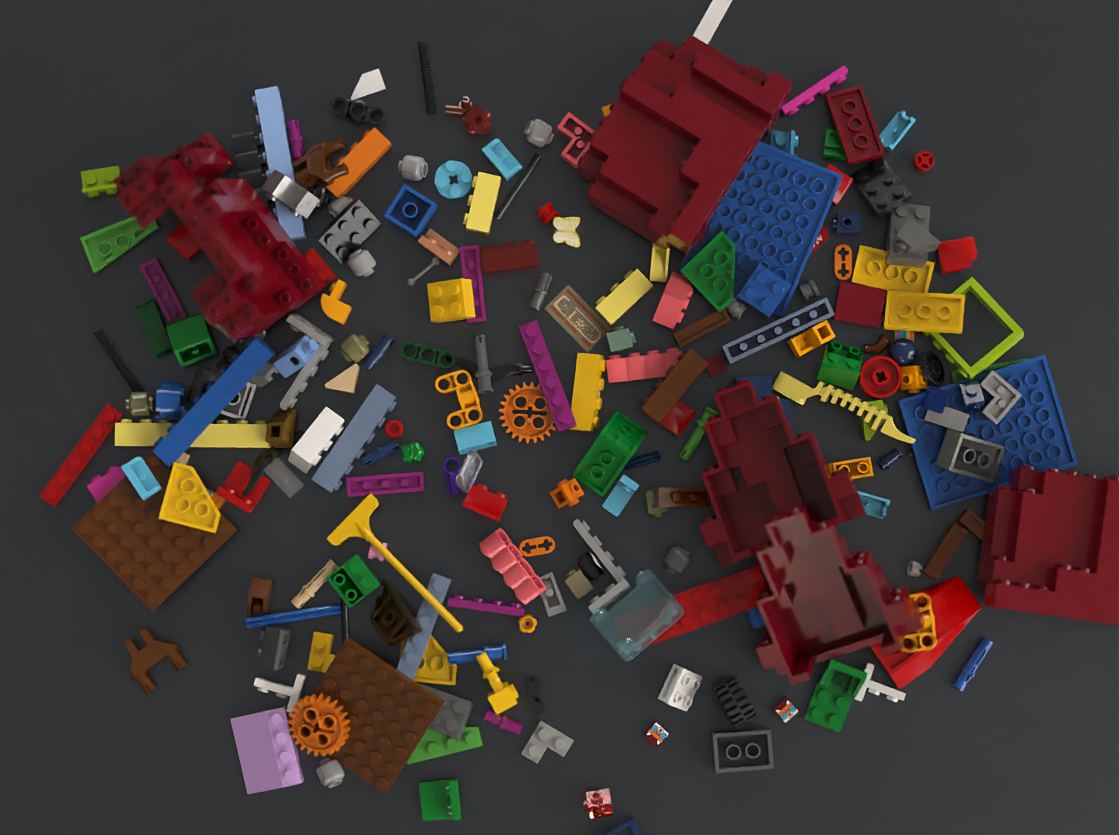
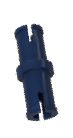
M384 334L379 343L372 347V352L362 365L372 371L377 362L384 358V353L394 340L387 334Z
M394 438L380 447L379 445L376 446L375 450L361 456L365 466L368 467L380 459H386L385 456L399 450L400 447Z

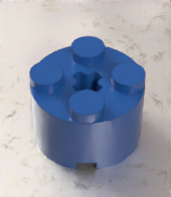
M157 381V385H161V389L156 391V411H160V416H156V420H180L179 416L184 412V405H181V397H185V386H181V382Z

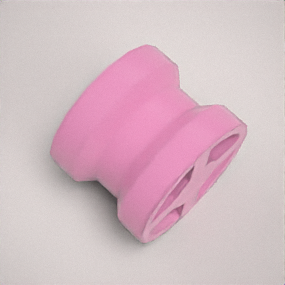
M383 542L382 545L387 549L388 543ZM371 544L368 559L377 558L383 562L384 557Z

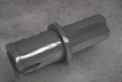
M545 272L541 274L537 287L533 289L535 292L528 307L540 311L544 297L548 295L546 292L552 280V275Z

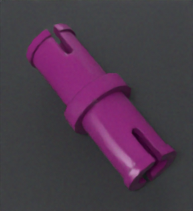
M298 120L286 122L289 132L288 143L291 144L293 160L304 156L303 137L300 135Z
M487 709L483 717L484 721L498 726V729H505L517 736L523 724L507 718V715H497L496 712Z

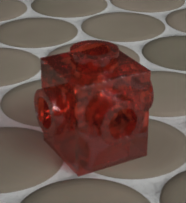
M476 105L462 118L463 122L467 125L466 130L473 136L475 134L479 137L482 134L485 136L492 129L491 114L485 109L481 110Z
M609 788L586 792L587 800H583L585 812H589L590 819L613 816Z

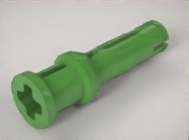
M706 405L701 418L696 421L697 426L679 455V457L687 462L690 461L706 434L703 423L708 422V417L716 414L720 415V413Z

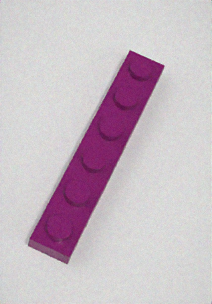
M537 320L519 326V331L558 433L577 426Z

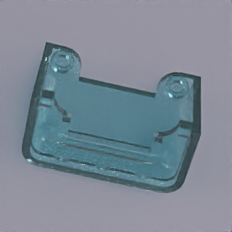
M649 568L637 575V587L609 611L598 609L589 619L625 661L635 658L684 614V609Z

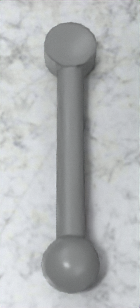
M433 258L432 263L413 279L410 278L407 281L408 285L413 286L418 278L434 265H438L440 263L439 258Z

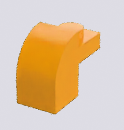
M338 279L337 283L333 282L329 290L330 296L322 294L321 306L329 318L344 325L352 307L339 301L347 284Z
M827 320L787 342L795 357L798 358L836 336Z

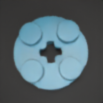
M450 160L443 163L437 169L434 182L438 192L443 197L458 199L466 196L471 190L472 174L470 169L462 162ZM455 175L458 176V177H457V180L459 181L458 184H456V183H453L452 185L449 184V183H450V179H449L450 176H452V177H454Z

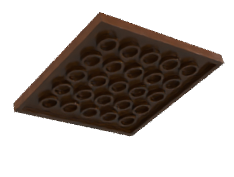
M151 451L143 460L162 490L144 501L126 475L71 529L151 611H154L221 547L237 529L222 514L216 533L159 519L173 465L169 467Z
M349 637L345 639L313 694H316L317 699L323 694L324 699L331 696L330 702L332 703L337 700L336 706H343L341 712L348 713L344 719L350 720L345 725L350 727V730L346 732L349 735L345 740L346 743L340 746L341 748L338 751L334 750L332 755L328 752L326 755L336 759L345 768L386 795L445 703V701ZM310 710L311 714L316 716V713ZM328 717V721L334 724L333 720ZM304 727L305 731L310 733V730ZM322 734L323 739L328 741L327 737Z

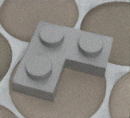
M991 370L981 381L980 386L993 398L981 412L997 425L1022 395L996 372Z
M541 720L521 754L538 764L547 747L564 757L574 740Z

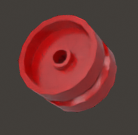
M885 356L873 357L862 364L857 385L867 397L884 399L899 389L902 381V372L898 364L891 358ZM876 375H880L882 377V380L880 382L877 381L878 377Z

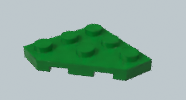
M721 231L680 270L719 312L734 299L735 244Z

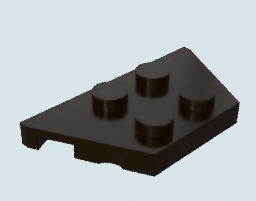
M383 580L382 585L385 587L382 596L377 597L370 621L386 645L394 646L421 632L422 628L390 581Z

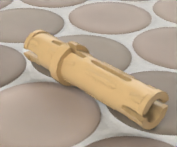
M330 559L306 586L303 585L301 587L302 590L291 602L300 610L327 581L326 577L336 571L339 566Z

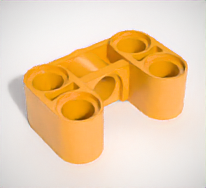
M458 370L438 377L435 382L436 389L442 394L456 391L462 410L453 412L447 417L448 426L452 430H458L480 423L483 413L470 374L465 370ZM460 374L467 375L468 380L465 384L457 382V377ZM448 380L449 388L441 390L439 388L440 381ZM472 410L479 412V418L476 421L469 419V413ZM454 416H458L461 419V424L457 427L452 426L450 423L451 418Z
M923 593L910 595L912 602L916 601L919 597L925 600V605L920 608L925 620L924 628L914 631V634H906L905 638L911 640V647L909 649L903 647L900 651L916 652L933 649L937 640L931 599ZM926 635L931 640L928 646L922 644V638Z

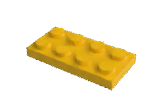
M863 245L859 246L851 283L886 289V291L928 293L935 263L927 261L923 268L885 264L886 251Z
M887 291L884 329L962 334L965 295Z

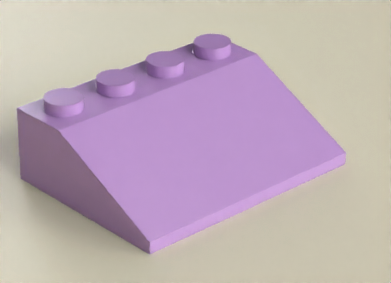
M287 705L230 719L247 794L300 784L304 781L295 738H291L290 736L293 735V732L288 731V728L292 725L287 723L290 719L289 712H286Z

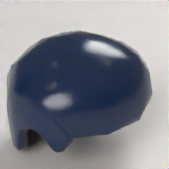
M906 338L896 339L889 347V358L894 360L899 367L910 366L917 358V346L912 340Z

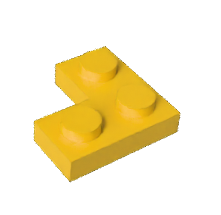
M314 631L307 670L323 673L327 671L336 656L331 654L333 634Z

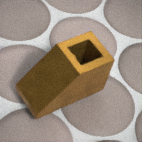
M278 410L267 423L265 440L267 443L275 448L293 447L297 410Z

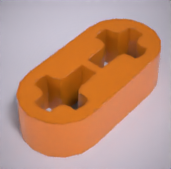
M841 244L834 250V276L839 281H846L852 274V250L848 245ZM841 248H844V251L848 252V254L844 256V261H841V255L838 254V252L841 251ZM841 264H844V270L848 271V274H845L844 277L838 274V271L841 270Z
M549 536L527 539L520 543L519 551L525 557L548 554L554 550L555 542ZM545 539H548V542H552V546L549 547L548 551L544 547L538 548V544H543ZM525 543H529L530 546L536 545L537 549H532L530 554H527L526 551L522 550V547L525 546Z

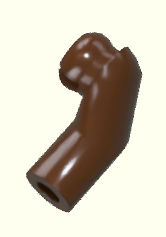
M882 334L879 336L876 344H864V354H881L890 345L889 336Z

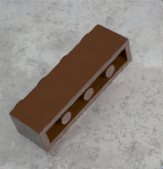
M691 349L687 352L683 350L677 358L679 360L675 367L671 365L665 372L667 377L663 382L659 380L652 388L655 390L651 396L647 394L640 403L643 405L640 410L657 424L662 421L708 365L704 359Z

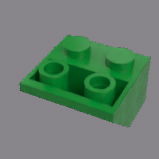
M202 312L166 325L173 351L181 367L217 354V343Z
M827 341L816 380L853 391L860 375L864 350L842 344L838 341Z
M356 554L326 577L349 608L382 585L359 554Z

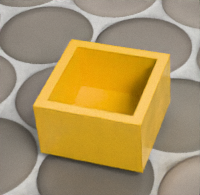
M460 278L427 284L431 322L442 323L475 318L471 279Z

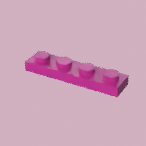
M842 66L782 106L780 112L783 117L787 114L789 116L799 111L798 107L803 103L806 106L815 100L814 96L818 93L823 95L831 89L829 86L836 82L838 85L846 79L845 75L849 72L846 66Z

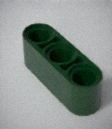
M155 299L136 306L156 358L172 352L173 348L166 325Z
M406 342L400 348L403 358L443 369H451L456 364L455 356L448 351L412 342ZM408 346L414 347L415 351L412 356H406L405 349ZM428 350L432 351L433 358L430 361H425L424 353ZM445 355H450L452 362L447 366L443 365L442 358Z

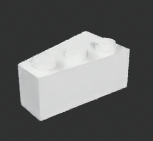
M325 407L292 448L288 461L307 474L312 466L319 462L324 450L327 451L331 447L335 435L338 437L342 433L345 420L328 407Z

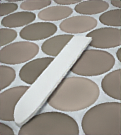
M713 0L693 36L708 44L732 0Z

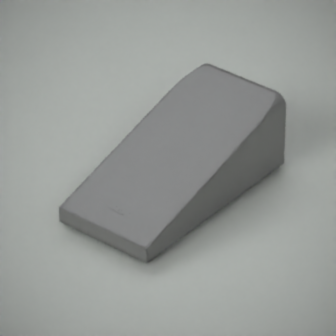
M930 402L924 420L963 433L969 414Z
M553 572L539 577L546 586V590L540 595L548 616L566 611L567 609Z

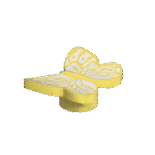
M580 217L554 218L553 225L557 228L553 234L554 241L556 243L565 241L570 246L579 247L580 237L575 232V228L580 223Z

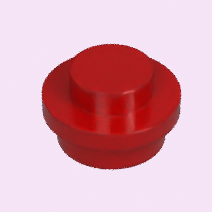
M395 419L389 420L384 427L385 434L393 439L400 437L404 430L402 423Z

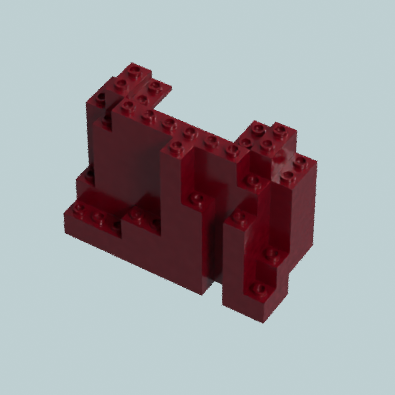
M693 35L688 40L685 38L679 49L661 38L659 43H654L649 53H644L640 60L642 63L638 69L635 68L628 79L625 78L621 83L620 98L618 101L614 100L609 108L610 113L607 117L603 116L599 123V130L597 133L593 132L590 136L588 152L586 154L583 153L578 160L579 175L591 182L587 189L589 191L587 194L588 203L661 248L667 250L670 244L687 254L692 246H697L703 237L709 219L763 135L767 136L776 123L779 111L790 95L793 82L774 71L768 75L752 64L747 69Z
M203 133L193 143L181 145L168 157L142 156L113 180L121 191L116 198L127 213L133 215L142 229L146 228L167 209L172 207L218 268L216 273L191 292L192 296L201 306V312L211 325L220 324L231 340L261 334L290 310L298 309L326 285L247 179H223L220 176L235 163L212 133Z
M1023 465L1017 466V469H1011L1009 486H996L995 489H989L977 581L987 582L984 606L1119 625V477L1104 476L1103 480L1097 479V475L1085 474V477L1078 476V472L1066 471V474L1059 473V469L1047 468V471H1034V467Z

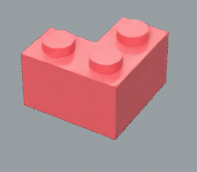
M568 112L557 127V131L570 140V143L561 153V158L577 168L579 158L589 150L590 142L588 140L595 131Z
M672 271L652 321L674 329L676 322L681 323L684 315L681 310L682 308L686 310L690 301L689 298H691L694 287H691L692 283L684 275Z

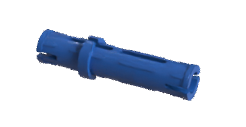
M985 637L982 638L967 664L960 669L961 673L952 686L962 692L964 691L970 679L974 678L976 669L994 644L992 641Z

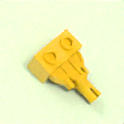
M486 652L476 656L483 670V678H488L493 688L487 692V697L496 714L498 715L516 705L519 696L514 685H509L507 681L502 683L496 673L499 671V668L493 666Z

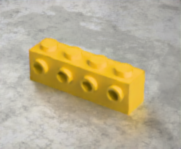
M577 354L571 411L577 426L570 428L573 431L596 433V428L599 427L598 409H601L602 406L600 392L604 388L602 375L603 371L606 370V360H604L605 357L602 355Z

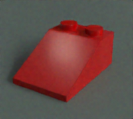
M479 483L477 486L472 485L462 506L500 521L508 503V500L505 499L506 495L495 491L494 494L487 491L488 487Z

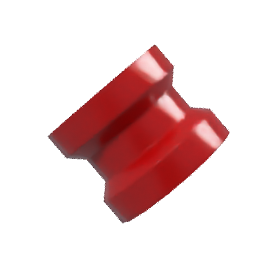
M922 151L914 158L913 165L916 170L926 172L933 166L934 157L930 152Z
M550 202L540 208L536 215L541 217L542 223L545 226L558 217L559 213L554 211L553 204Z

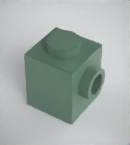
M624 326L613 328V332L606 333L610 353L633 348V343H636L634 333L630 332L629 328L624 329Z

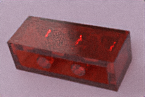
M523 240L518 245H513V242L502 243V247L495 248L494 245H485L483 249H479L482 274L539 267L536 242L532 243V240Z

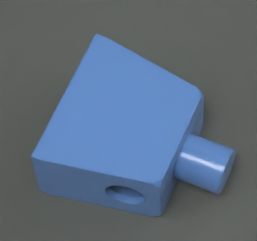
M306 335L301 336L286 345L273 365L286 378L310 361L318 350V343L315 340H310Z

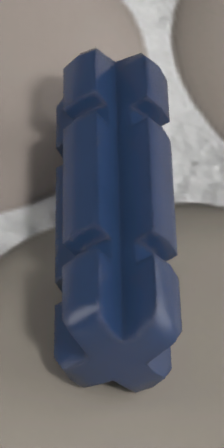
M654 451L649 455L645 454L635 457L633 460L630 459L625 465V470L629 471L634 469V467L638 468L651 464V462L660 461V454L658 451Z

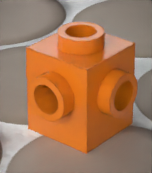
M575 478L570 481L567 479L557 483L558 488L549 492L558 509L567 504L569 507L580 502L578 498L584 495Z

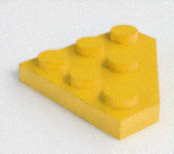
M174 462L159 519L216 533L221 514L197 472L192 466Z
M430 635L413 681L455 685L457 665L448 664L447 653L432 635ZM408 639L401 642L399 662Z

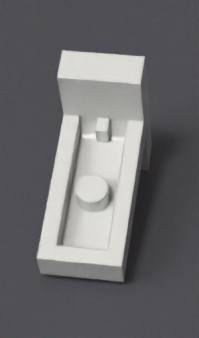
M865 662L862 671L868 673L857 696L853 697V699L862 702L868 687V692L879 696L881 692L887 695L886 699L897 702L898 699L904 701L906 693L870 680L875 665Z
M298 673L294 687L260 677L255 679L254 686H257V690L268 693L269 690L274 691L278 697L287 699V696H290L286 712L293 711L292 707L300 699L307 675Z

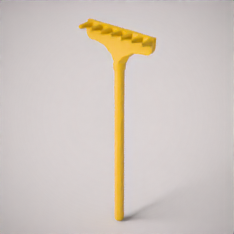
M370 493L326 539L334 546H339L346 539L354 536L369 541L457 632H461L463 630L462 625L371 532L369 517L378 507L379 502Z

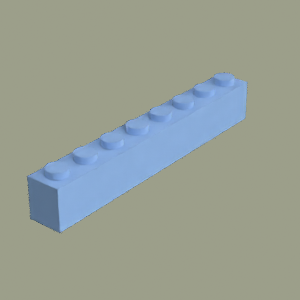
M274 86L254 90L255 96H252L254 107H258L259 113L256 115L257 125L261 126L262 129L259 137L261 145H265L266 151L263 152L264 163H268L269 170L266 171L267 179L276 169L296 183L279 88ZM277 199L275 202L276 208H273L274 217L278 219L280 225L292 241L307 238L303 216L296 217L289 212L290 208Z

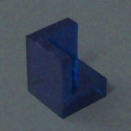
M928 385L921 408L942 414L950 392Z

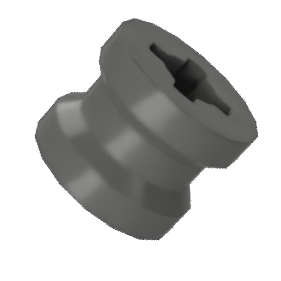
M809 279L804 285L800 284L797 286L805 302L810 301L812 297L820 296L818 288L812 279Z

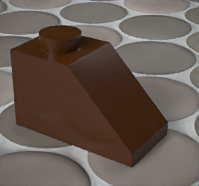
M253 577L248 592L247 618L268 614L272 580Z

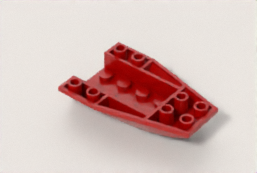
M960 576L913 593H923L931 599L937 640L933 649L916 652H902L898 650L883 655L881 650L882 642L869 646L888 672L889 677L898 690L928 670L982 608ZM922 597L917 598V604L922 608L925 605V600ZM926 635L922 638V644L928 646L931 640ZM909 638L904 639L903 647L905 649L911 647V640Z

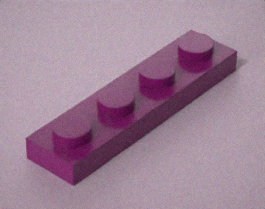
M479 245L460 247L463 279H471L475 308V318L467 319V323L487 322Z
M154 258L139 266L169 324L187 318L188 315L158 259Z
M423 472L346 478L348 497L368 496L370 493L372 495L425 491Z
M453 595V598H448L447 606L523 617L525 613V608H521L522 604L510 603V606L502 605L503 601L491 600V603H484L482 598L472 597V601L464 600V596Z

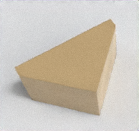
M355 363L324 385L331 390L355 394L360 369L359 365Z

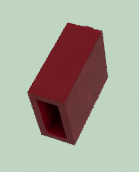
M839 282L834 306L835 315L832 321L878 329L880 324L883 325L885 313H882L883 306H886L887 301L886 289Z

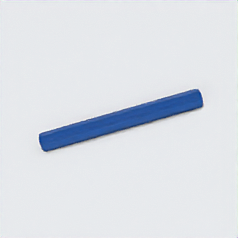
M331 604L246 618L245 625L249 629L340 614L341 610L339 604Z

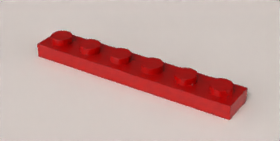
M107 404L39 497L56 508L115 429V423H119L124 414L110 404Z

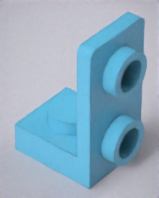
M623 474L602 507L616 517L619 516L633 493L639 487V484Z

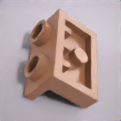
M429 229L425 236L422 235L418 240L422 247L448 266L453 263L460 253L457 247L432 229Z

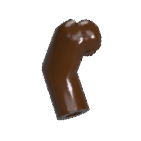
M464 96L456 106L446 105L445 114L464 115L472 106L471 99Z

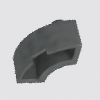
M276 169L262 187V189L268 192L266 195L274 202L278 199L290 208L289 212L296 217L301 215L307 219L320 201L309 191Z

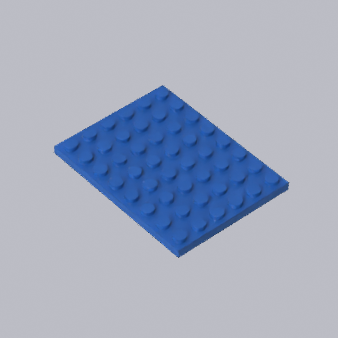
M759 141L709 219L703 237L697 246L693 245L688 254L685 253L678 273L684 275L680 270L713 238L723 231L735 244L734 298L747 303L738 297V293L760 262L791 283V287L772 313L783 318L843 175Z
M1045 355L993 370L1022 395L997 425L981 412L982 410L977 413H967L969 417L963 433L1005 446L993 483L949 471L935 465L948 428L924 420L930 402L964 412V402L959 385L979 381L980 384L989 372L977 375L971 381L967 378L897 400L907 434L916 439L915 443L911 444L930 510L933 511L987 494L989 489H995L996 486H1009L1011 469H1017V466H1032L1034 471H1047V468L1059 469L1060 471L1078 465ZM981 387L985 407L993 396Z

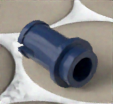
M894 448L883 458L879 457L877 463L885 471L886 469L889 470L891 465L903 457L899 450Z

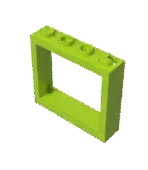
M973 277L952 294L964 295L970 290L1011 335L970 367L938 332H923L924 336L927 337L929 335L933 340L932 344L937 350H943L946 354L945 358L950 364L955 363L960 375L967 377L970 381L1024 337V331Z

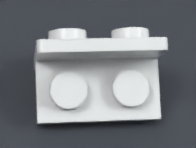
M673 664L658 699L668 705L687 711L693 702L697 689L700 687L702 676Z

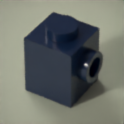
M837 213L835 218H832V229H835V234L858 235L860 233L861 213Z

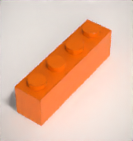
M375 127L372 130L368 129L362 135L363 139L350 147V153L346 157L342 156L335 163L337 166L345 163L349 169L348 175L337 178L333 184L325 186L335 197L344 196L392 147L391 142Z

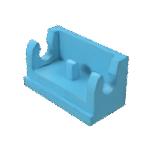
M898 111L879 135L883 148L890 153L916 120L913 117H907L904 111Z
M497 138L482 149V153L506 181L523 168Z
M491 421L454 430L460 455L497 445Z
M141 456L121 466L144 501L162 490Z
M857 491L860 494L867 515L881 519L886 517V510L891 500Z

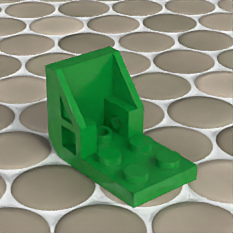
M616 411L572 473V476L603 497L648 432L619 411Z
M832 659L825 660L803 719L841 732L852 699L857 696L868 673Z

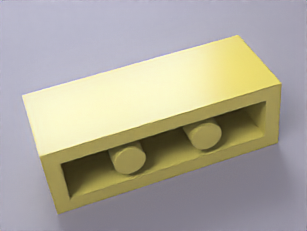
M478 172V176H474L472 187L475 188L474 194L469 196L467 205L471 207L469 214L465 213L463 222L466 225V230L489 235L501 183L500 176Z
M638 268L635 271L631 269L624 276L625 281L621 284L617 282L610 289L611 294L607 297L603 295L596 302L598 306L595 307V310L610 326L653 287L652 283Z

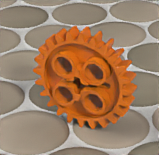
M523 382V388L516 384L515 392L509 389L511 395L504 394L507 401L500 402L505 407L504 409H499V412L504 413L499 419L505 420V423L501 426H508L506 433L513 432L512 439L519 436V442L526 438L527 444H529L530 439L537 443L538 437L544 441V434L550 437L549 430H556L553 426L555 422L540 383L537 387H534L533 382H531L530 387H527L526 383ZM519 397L526 399L527 403L523 408H519L515 404ZM537 399H543L546 402L543 409L535 407L534 404ZM528 408H532L534 412H546L547 415H532L531 418H528L527 414H515L513 410L528 411ZM518 416L525 419V424L522 427H517L514 424V419ZM536 418L544 420L542 428L534 427L533 421Z
M313 694L311 697L307 695L303 700L300 699L292 707L293 711L289 713V716L292 718L287 723L292 724V726L288 728V731L294 732L290 737L297 738L295 745L301 743L300 750L306 747L307 754L314 751L315 756L320 752L323 757L327 752L332 755L334 750L338 751L341 748L340 746H343L346 743L345 740L349 737L346 732L350 730V727L345 725L350 720L344 719L348 713L341 712L343 706L337 707V700L333 703L330 702L331 696L324 699L323 694H321L317 699L316 694ZM310 710H313L316 716L312 715ZM328 717L333 720L334 724L328 721ZM304 727H307L310 733L306 732ZM322 734L327 737L328 741L323 739Z

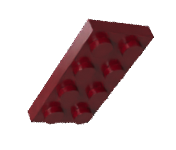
M862 85L826 94L825 100L847 165L883 157L885 151Z

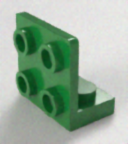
M458 778L419 783L423 821L450 818L461 820Z

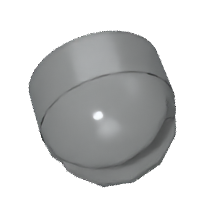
M910 561L907 567V575L912 577L920 576L922 573H919V570H923L922 565L916 561Z

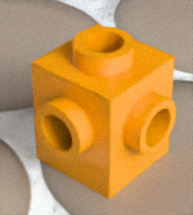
M920 366L900 367L902 372L901 390H909V394L920 393V389H928L927 380L922 376L923 371L920 370Z

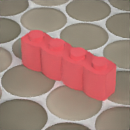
M678 348L666 349L667 353H659V350L648 351L647 355L640 356V353H630L627 358H621V355L609 356L610 360H606L608 384L667 377L665 372L671 365L674 367L679 362L677 358L682 351H678Z
M498 528L479 543L483 555L491 559L493 568L502 574L505 584L514 590L515 597L519 602L526 605L546 590L543 581L535 574L530 564L523 558L518 548L511 542L502 528Z

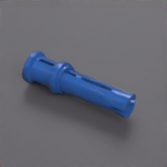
M505 643L491 647L485 645L482 649L447 653L448 664L477 661L476 656L483 652H486L490 661L495 659L507 660Z

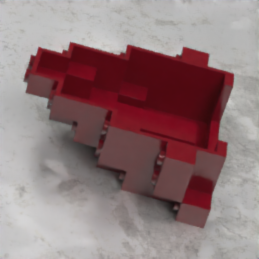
M747 379L735 382L736 386L729 388L727 385L717 389L718 393L714 394L721 417L718 414L708 417V422L703 424L718 465L706 468V473L701 474L716 515L703 519L704 523L699 526L707 547H713L720 567L756 555L758 546L762 542L767 540L772 542L765 525L769 516L774 513L783 514L792 507L798 506L800 508L805 506L811 522L816 521V523L826 521L828 523L832 521L834 526L867 514L850 471L845 472L844 469H840L831 474L825 455L822 454L814 433L810 434L809 431L798 434V439H796L779 396L774 397L773 394L762 397L763 401L760 402L753 382H747Z
M795 506L788 509L786 513H774L769 516L765 526L772 542L770 540L762 542L756 552L768 580L760 588L756 599L768 629L762 632L756 647L764 670L775 667L778 676L787 673L791 685L809 680L813 666L816 663L882 642L881 650L883 655L903 649L905 634L924 628L925 620L917 601L912 602L907 587L890 589L881 565L876 566L871 551H859L857 553H854V550L849 551L844 537L838 536L832 521L828 523L826 521L816 523V521L811 522L805 506L800 508Z

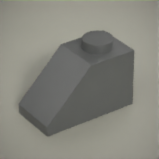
M911 219L906 222L892 241L899 250L905 251L908 254L933 252L940 244L938 239Z

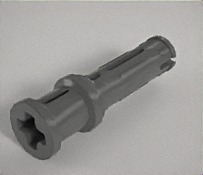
M476 335L473 336L477 364V372L475 374V378L478 381L477 394H488L494 392V389L491 387L490 377L492 372L488 369L485 335H481V337Z

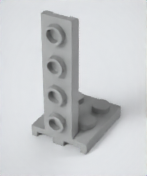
M290 314L286 320L290 323L289 327L296 332H304L310 340H315L319 344L316 353L303 367L280 402V408L283 410L294 407L298 400L296 396L299 392L302 393L308 385L307 379L309 376L313 377L319 368L317 367L318 362L326 358L329 353L327 349L335 340L298 314Z
M577 518L573 522V526L618 582L617 585L613 583L604 590L606 593L603 596L599 597L597 595L589 602L591 605L588 608L595 616L631 587L624 578L626 574L620 566L615 567L612 563L614 558L608 551L603 552L600 548L602 543L597 536L592 537L589 534L590 527L584 520L580 522Z

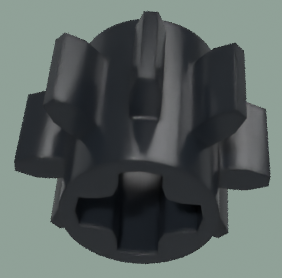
M314 186L313 190L308 189L311 194L320 200L315 207L322 209L323 204L328 206L330 196L327 195L328 190L319 186Z

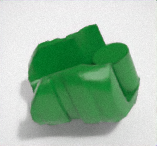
M418 442L401 446L403 462H421L424 449Z

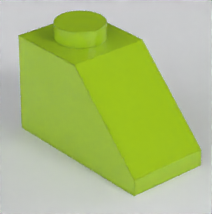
M883 400L868 402L869 406H876L879 411L884 410L888 415L887 404H883ZM867 410L863 417H860L863 442L869 441L877 431L871 429L877 415H874L871 423L864 421L869 412Z

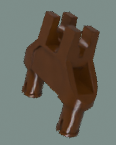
M339 136L328 142L320 141L314 144L306 155L292 161L293 168L298 170V173L294 174L296 183L299 182V185L303 188L315 184L329 186L333 184L335 179L348 175L349 169L345 163L331 168L330 163L331 153L345 148L343 138Z
M147 627L139 632L147 644L145 648L140 650L133 639L123 643L132 655L130 677L134 681L137 680L145 694L156 688L147 676V670L163 658H169L177 672L188 665L179 654L177 644L156 640Z

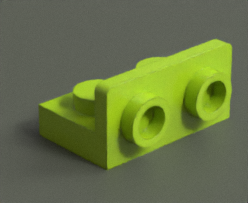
M113 166L81 171L82 193L88 195V197H97L102 192H107V194L118 193L119 189L113 180L121 175L120 167Z

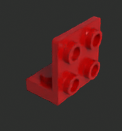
M238 461L224 485L219 486L216 493L247 513H252L271 480L261 475L254 489L246 496H243L242 492L248 485L253 469Z

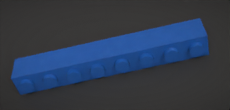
M257 337L255 340L251 338L244 345L245 351L242 354L238 352L231 359L233 364L229 368L225 366L219 372L220 378L216 382L212 380L205 388L207 392L203 396L201 394L197 396L192 402L194 406L191 410L187 408L179 416L181 418L178 424L174 422L167 429L169 434L165 438L161 436L154 443L156 448L152 452L169 467L179 459L276 353L260 337Z

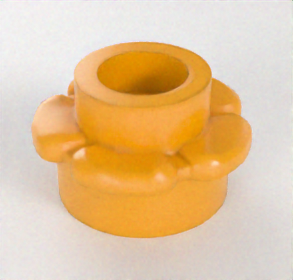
M525 614L524 617H520L518 620L519 629L523 633H532L535 630V626H537L536 619L530 614Z

